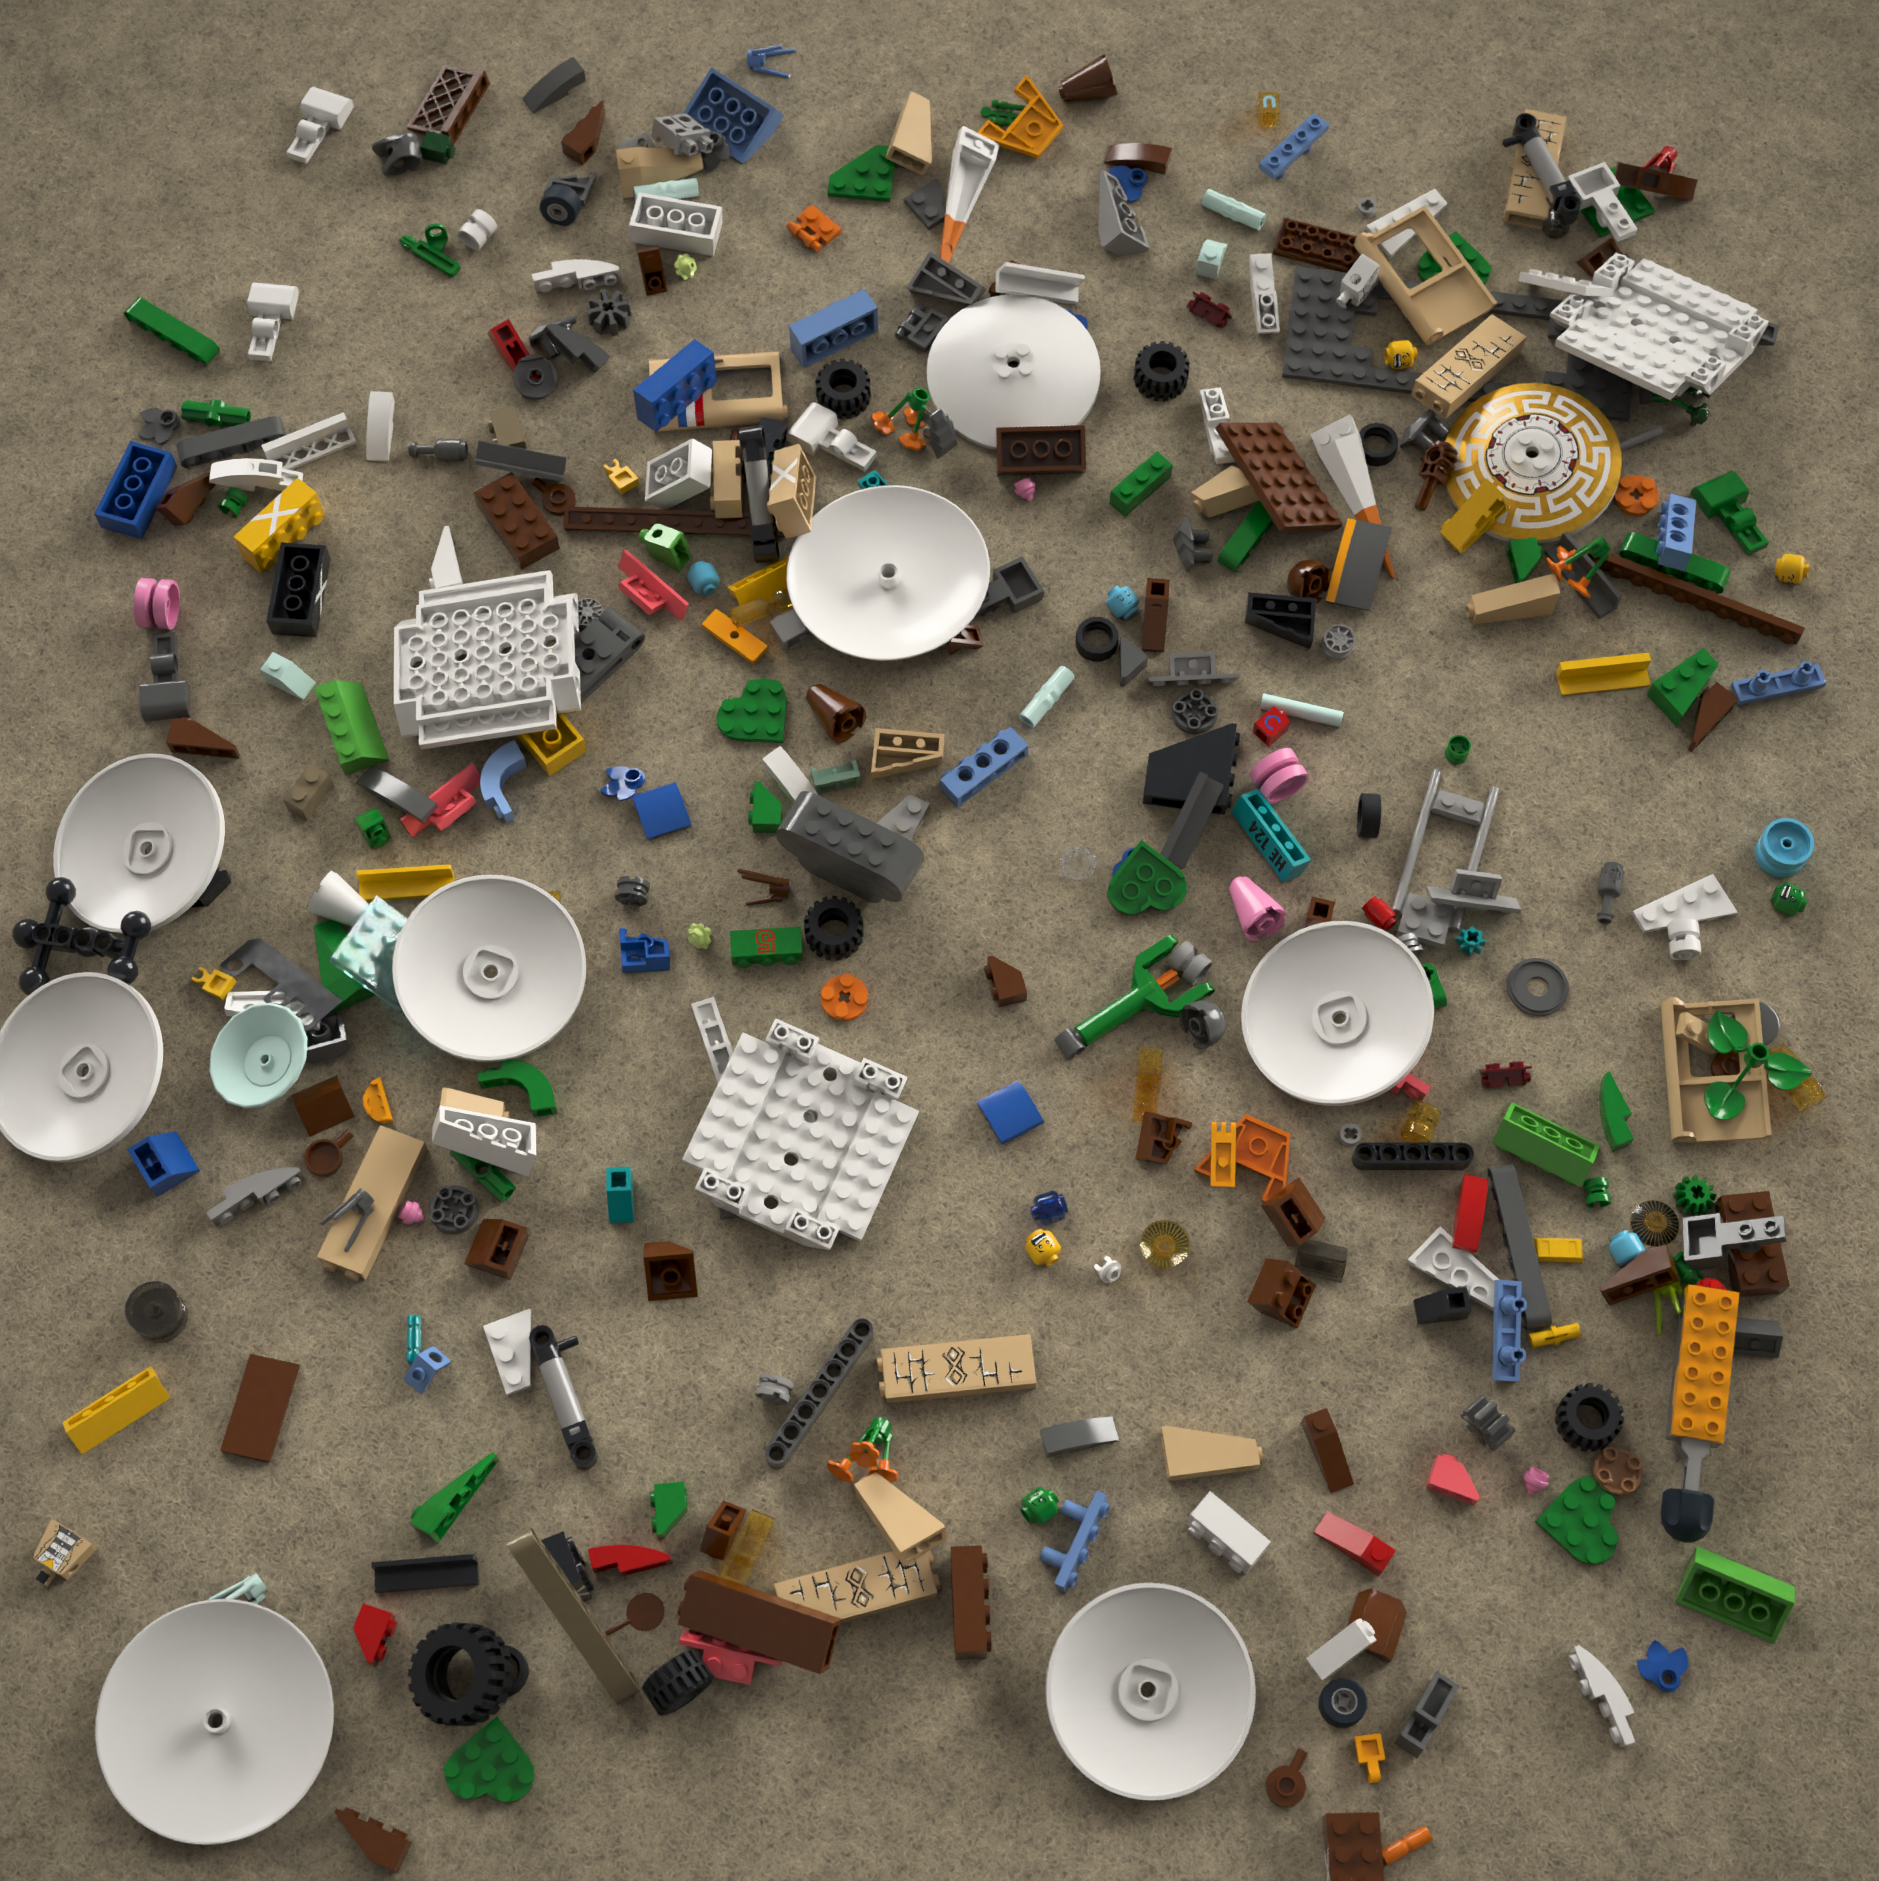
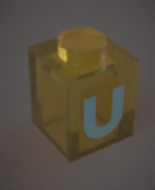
M1258 92L1256 103L1257 125H1264L1266 127L1278 125L1280 117L1279 92Z

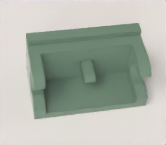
M856 758L851 759L850 764L817 771L815 767H812L810 771L817 794L861 785Z

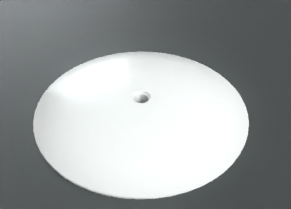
M897 485L877 486L858 490L844 495L822 508L812 517L811 532L797 537L787 566L788 593L794 610L805 627L820 641L835 650L854 657L879 661L900 660L919 656L935 650L956 637L967 627L979 611L985 599L990 578L988 550L979 529L971 518L944 497L923 489Z
M232 1599L205 1600L179 1607L162 1615L140 1631L121 1652L106 1678L98 1702L95 1726L97 1754L105 1780L113 1795L134 1819L146 1828L164 1837L185 1843L207 1845L237 1841L268 1828L291 1811L316 1780L324 1764L332 1738L334 1723L332 1688L323 1661L313 1644L292 1622L269 1608L251 1602ZM220 1713L223 1717V1723L220 1727L215 1728L212 1720L216 1714Z

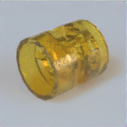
M1413 1102L1407 1115L1409 1120L1405 1121L1401 1136L1409 1142H1431L1435 1133L1433 1128H1436L1439 1123L1441 1111L1428 1103Z

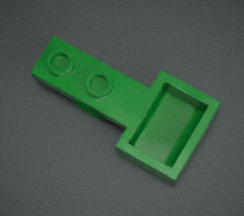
M1735 471L1727 472L1692 488L1690 494L1696 500L1705 516L1709 519L1718 515L1748 556L1768 546V540L1756 526L1757 520L1754 512L1750 508L1744 509L1741 506L1747 500L1749 489Z

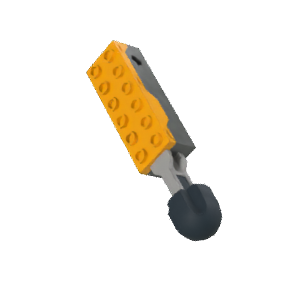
M1704 1278L1695 1285L1688 1284L1681 1292L1680 1308L1682 1313L1679 1314L1665 1436V1440L1678 1442L1677 1451L1683 1458L1684 1464L1681 1489L1669 1488L1663 1492L1661 1523L1665 1531L1673 1539L1683 1543L1696 1542L1704 1538L1710 1531L1713 1521L1715 1501L1711 1495L1698 1491L1701 1459L1710 1452L1711 1447L1717 1448L1724 1443L1739 1293L1727 1291L1719 1280Z

